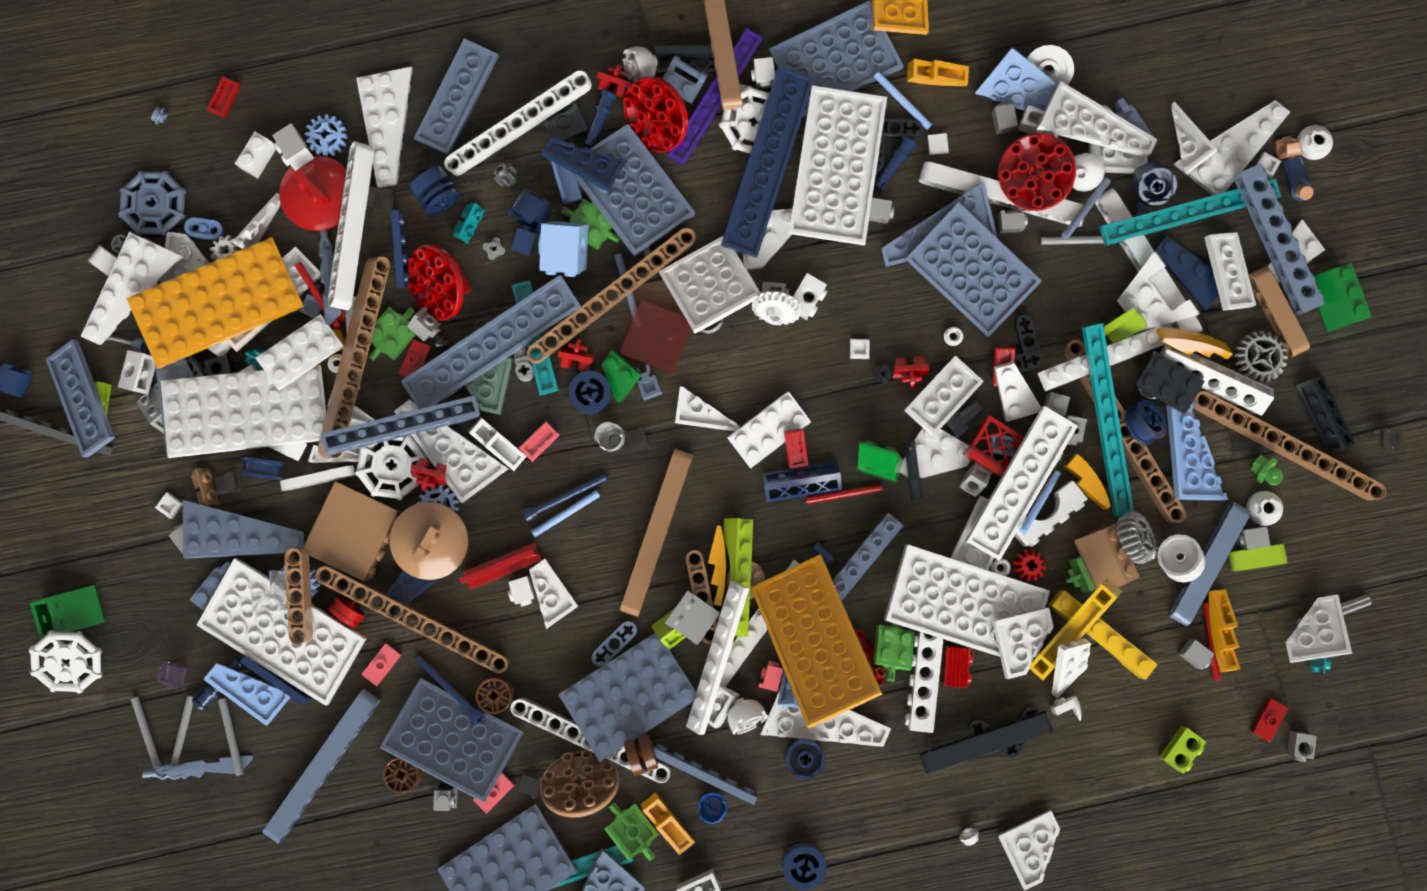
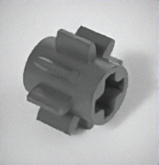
M502 163L496 167L494 179L501 187L504 185L510 187L516 182L517 176L515 174L518 171L510 163L507 166Z

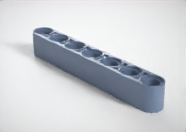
M1234 501L1227 506L1203 550L1206 560L1203 572L1193 581L1185 582L1169 612L1170 618L1184 626H1188L1192 622L1251 514L1250 510Z

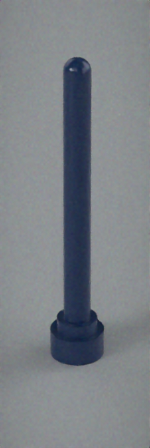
M602 474L536 507L527 506L521 509L526 521L529 523L535 520V517L538 516L537 514L607 481L608 475Z
M416 655V662L469 712L470 720L474 724H478L486 716V712L477 706L474 707L422 655Z

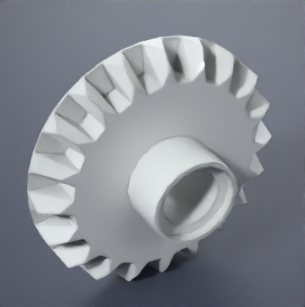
M1052 44L1043 45L1036 48L1027 57L1028 60L1058 84L1060 82L1066 85L1070 83L1074 74V63L1067 51L1060 46ZM1046 65H1052L1054 67V70L1046 71L1044 67Z
M763 292L758 294L752 302L754 315L759 316V319H764L765 322L772 325H781L782 323L788 325V323H794L801 316L802 308L800 303L785 293Z

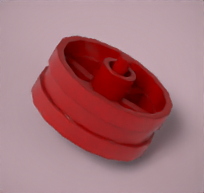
M336 596L334 602L328 607V610L339 619L338 621L357 628L360 621L365 618V614L355 605L356 601L354 600L350 602L340 596Z

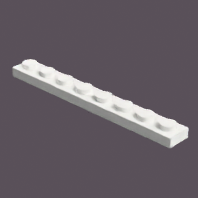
M1173 323L1152 328L1107 346L1110 366L1165 345L1166 343L1161 340L1156 329L1175 328ZM1086 354L1038 373L1044 390L1048 391L1089 375Z
M793 560L787 570L799 565V563ZM759 608L749 620L748 636H738L731 646L720 685L726 687L767 630Z
M730 581L696 692V699L693 702L686 727L699 735L705 734L749 588L736 581Z

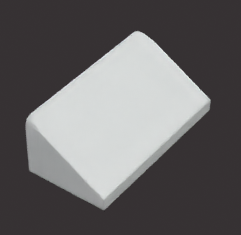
M719 685L708 721L711 726L718 728L723 724L739 694Z

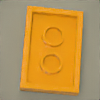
M872 0L873 30L926 35L929 32L927 0Z

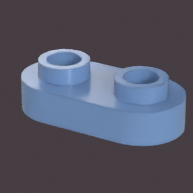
M193 217L188 219L184 225L186 233L194 238L216 241L219 240V236L223 237L224 227L215 220ZM195 226H199L197 231H194ZM217 228V233L213 234L212 231Z

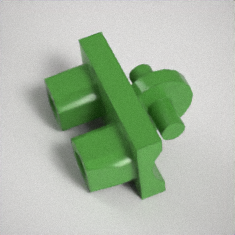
M1260 455L1253 463L1251 471L1258 475L1256 481L1260 484L1263 483L1264 479L1271 485L1281 483L1283 473L1275 468L1278 462L1275 458L1269 461Z
M1082 558L1069 560L1068 562L1072 569L1068 570L1070 577L1066 579V582H1073L1075 588L1080 587L1082 593L1095 590Z

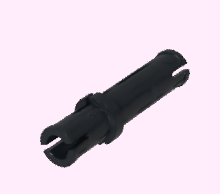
M909 442L903 443L909 478L907 483L910 486L911 500H916L915 492H917V499L920 500L923 499L920 483L922 478L919 475L916 442H910L911 450Z

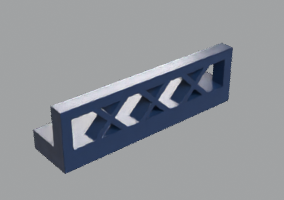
M837 461L762 473L767 503L842 491L841 473ZM837 479V485L828 486L826 484L830 480ZM811 483L818 484V486L814 489H809L807 487ZM792 486L799 487V489L795 492H790L788 490ZM769 490H780L777 495L769 496Z
M245 655L240 661L302 706L308 705L313 699L310 695L253 661Z

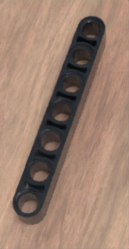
M1042 711L923 751L919 756L924 771L928 774L1054 731L1048 712Z

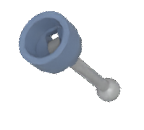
M109 336L106 339L129 344L135 352L145 354L148 349L143 338H136L133 342L114 336Z

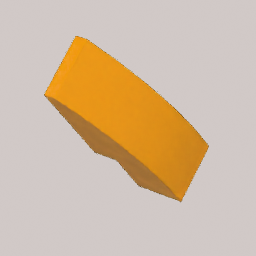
M913 59L908 63L907 82L941 86H967L969 66L938 60L929 62Z
M1078 454L1073 455L1064 468L1078 478L1075 484L1086 496L1103 510L1108 509L1111 505L1098 476Z
M656 792L641 804L643 812L679 855L695 843Z

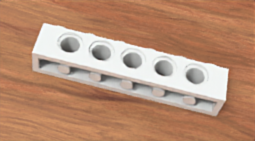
M1167 343L1160 352L1161 355L1174 363H1182L1180 366L1191 373L1194 370L1200 371L1194 374L1205 381L1200 390L1204 389L1218 398H1224L1234 406L1244 407L1252 414L1257 413L1262 416L1274 399L1273 388L1195 353L1189 356ZM1212 378L1218 379L1217 381H1214V382L1210 381V379H1212ZM1229 386L1236 387L1234 389H1227ZM1247 394L1253 395L1252 397H1245Z
M918 631L917 636H914L916 653L912 659L914 672L910 674L909 686H912L911 694H908L907 705L910 706L909 713H906L905 725H908L907 728L912 731L933 733L943 639L936 636L927 639L924 633ZM925 647L931 649V655L928 658L922 656V650ZM922 667L929 668L928 676L921 677L920 669ZM921 686H925L927 694L921 697L918 695V689ZM918 706L925 707V713L922 716L916 715V708Z

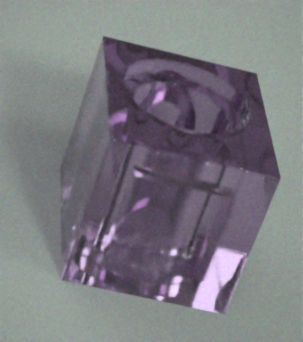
M172 662L161 663L156 683L173 688L183 686L188 667Z

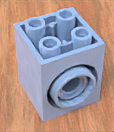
M556 221L541 224L538 244L540 271H546L548 275H557V273L563 272L564 276H576V274L587 269L588 224Z

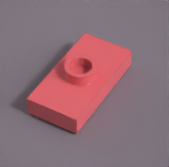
M545 422L519 449L533 462L560 435Z
M385 643L362 675L378 686L402 655Z
M502 772L486 802L484 803L476 798L473 801L487 814L515 784Z

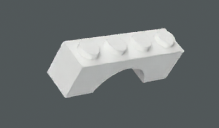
M1074 481L1066 483L1054 493L1055 508L1053 513L1042 521L1034 520L1027 533L1022 534L1019 529L1027 517L1025 516L1014 535L1023 547L1028 545L1030 547L1034 546L1040 541L1038 537L1042 534L1048 535L1055 529L1053 526L1056 523L1060 522L1061 524L1070 517L1068 515L1073 510L1077 512L1085 506L1083 502L1087 498Z

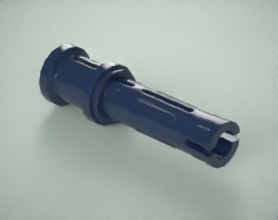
M606 90L600 91L601 96L598 105L594 107L596 113L584 145L590 148L596 145L606 116H609L611 113L612 102L617 97Z
M902 136L901 143L896 149H893V156L875 180L874 186L880 191L884 190L899 165L908 159L907 155L912 148L917 146L910 138Z
M235 658L228 667L240 671L244 665ZM210 684L203 687L204 690L192 699V702L202 711L207 709V705L214 698L217 699L219 697L220 691Z

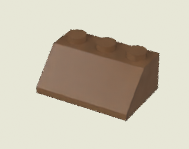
M1116 523L1102 527L1074 540L1095 590L1107 578L1117 587L1139 578L1134 563L1128 558V555L1124 553V549L1121 547Z

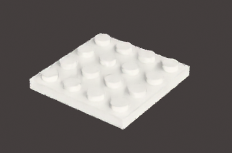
M723 236L659 271L694 333L748 305L761 293L734 250L720 246Z

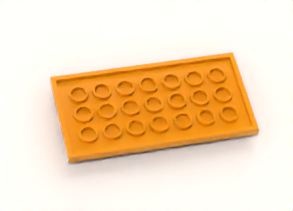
M273 238L264 240L126 298L158 369L304 307Z
M821 554L751 587L808 728L882 695Z

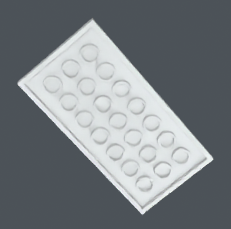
M812 86L789 234L865 245L887 97Z
M321 364L314 366L281 390L276 388L264 370L161 381L169 458L320 441V434L322 433L326 417Z
M905 545L884 620L1000 657L992 621L1045 608L1050 591L911 545Z
M235 558L197 623V626L326 706L332 700L367 639L312 604L313 637L303 644H293L289 639L286 589L238 558ZM298 610L297 616H298L299 619L302 620L303 615H302V613ZM299 630L298 635L303 639L304 634Z

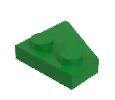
M612 350L601 364L616 401L622 403L642 374L615 350Z

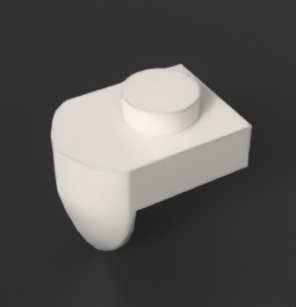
M1077 696L1067 699L1064 697L1054 701V705L1050 706L1052 713L1055 715L1073 709L1078 720H1081V706Z

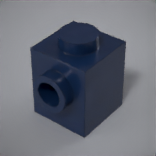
M522 225L521 228L517 227L511 250L530 255L536 235L535 232H532L533 228Z

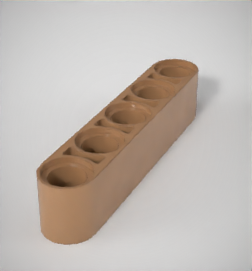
M1265 266L1248 274L1252 291L1276 336H1278L1279 342H1284L1282 347L1287 349L1285 353L1292 358L1310 348L1308 339L1271 270Z
M303 547L292 548L285 553L288 632L290 641L296 645L308 642L313 637L309 554ZM295 552L300 556L298 561L294 558ZM296 571L299 572L301 576L299 581L295 577ZM297 591L302 595L301 600L296 597ZM298 610H299V611L302 613V615H303L302 620L299 619L298 616H297ZM299 630L304 634L303 639L298 635Z
M690 551L686 556V564L692 593L697 596L701 591L706 592L708 599L705 603L713 608L703 556L699 551ZM693 553L700 556V562L696 565L691 564L689 561V557ZM697 572L702 573L704 576V581L700 584L695 583L693 580V575ZM716 620L709 628V630H713L715 632L717 627ZM705 636L702 638L705 643H712V640H707Z

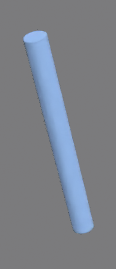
M879 71L873 76L917 121L921 122L922 126L928 129L932 125Z
M1055 470L1026 517L1019 529L1022 534L1027 533L1061 475L1059 471Z
M597 490L590 493L531 531L534 537L540 535L600 497Z

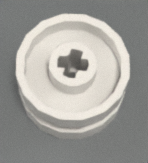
M1178 534L1170 536L1162 542L1158 549L1159 565L1169 578L1177 582L1193 581L1201 575L1205 568L1204 552L1195 539L1187 535Z

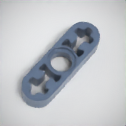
M631 621L621 624L593 652V663L597 666L607 664L636 635V624ZM631 625L633 627V634H626L624 638L627 640L624 642L616 633L619 631L622 634L625 631L624 626L629 627ZM612 638H617L620 641L618 649H612L609 646V641ZM605 645L606 648L613 654L610 656V654L607 653L604 656L605 662H598L596 660L598 658L596 654H602L605 651V649H603L602 647Z

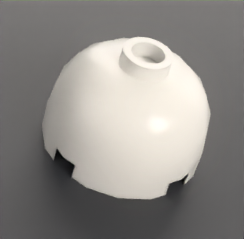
M636 46L623 51V54L626 53V58L623 59V66L629 80L633 78L635 82L642 77L655 76L657 59L648 49Z
M1090 153L1075 156L1077 175L1073 188L1083 192L1095 189L1104 179L1105 168L1103 162L1096 155Z
M744 698L736 700L728 713L729 727L734 735L736 732L738 735L756 728L755 724L758 721L763 723L768 718L765 709L760 703L751 699L744 700Z

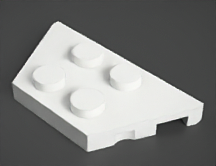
M1085 638L1070 642L1068 647L1064 644L1058 647L1051 693L1056 698L1060 697L1088 667L1087 662L1091 643Z

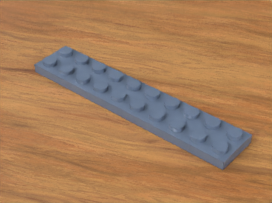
M559 275L401 382L418 409L437 405L565 320L582 306L563 277Z

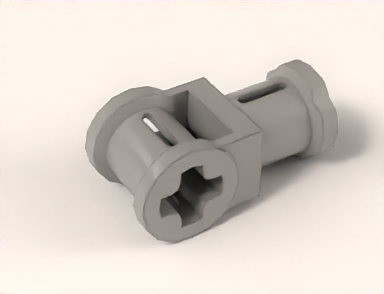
M527 345L513 353L516 364L515 372L518 378L524 382L530 381L534 376L533 368L527 357ZM523 368L527 369V375L521 373Z

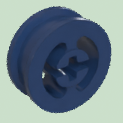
M584 371L576 375L571 381L568 391L573 406L579 412L588 415L602 412L609 405L612 395L608 380L602 374L595 371ZM592 380L599 382L604 388V395L599 403L595 402L599 397L598 392L592 393V397L585 394L588 393L590 388L592 391L598 390L597 386L591 383ZM581 383H585L581 388V392L585 394L582 395L584 400L590 402L589 405H584L577 399L576 392Z
M1143 399L1136 406H1130L1126 409L1124 415L1126 426L1130 434L1139 443L1149 445L1155 439H1161L1166 435V419L1158 406L1152 401Z
M241 457V460L244 462L242 471H239L240 475L254 478L260 477L262 479H283L280 476L281 467L285 466V463L268 459L263 460L261 458Z
M803 842L791 846L786 851L782 861L786 880L790 885L800 890H810L817 887L826 875L827 867L824 856L815 845ZM802 853L811 854L818 860L817 864H813L811 858L807 856L806 862L808 867L804 869V876L809 877L812 873H815L807 879H800L791 872V869L795 868L798 875L801 876L802 869L800 865H804V855L799 856L797 859L794 858Z

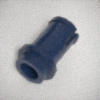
M820 542L811 550L817 556L821 554L828 566L836 558L833 555L834 552L828 551Z

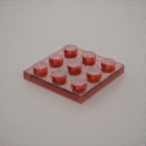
M641 300L620 354L674 374L692 328L685 317Z

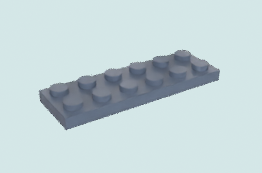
M465 38L463 39L414 136L416 141L448 156L450 155L499 57L497 53Z
M72 339L49 356L46 362L81 456L88 458L112 441L115 435L79 341Z

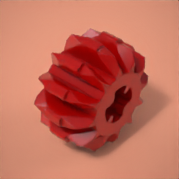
M1030 549L1029 553L1027 550H1022L1023 556L1020 554L1016 555L1020 561H1013L1014 565H1018L1014 572L1021 571L1018 576L1020 579L1025 576V581L1029 582L1031 577L1033 581H1037V575L1040 577L1044 576L1040 570H1046L1047 567L1041 564L1046 562L1045 558L1039 559L1042 555L1041 552L1035 554V550ZM1029 560H1031V564H1034V567L1030 568V570L1026 566V563H1030Z

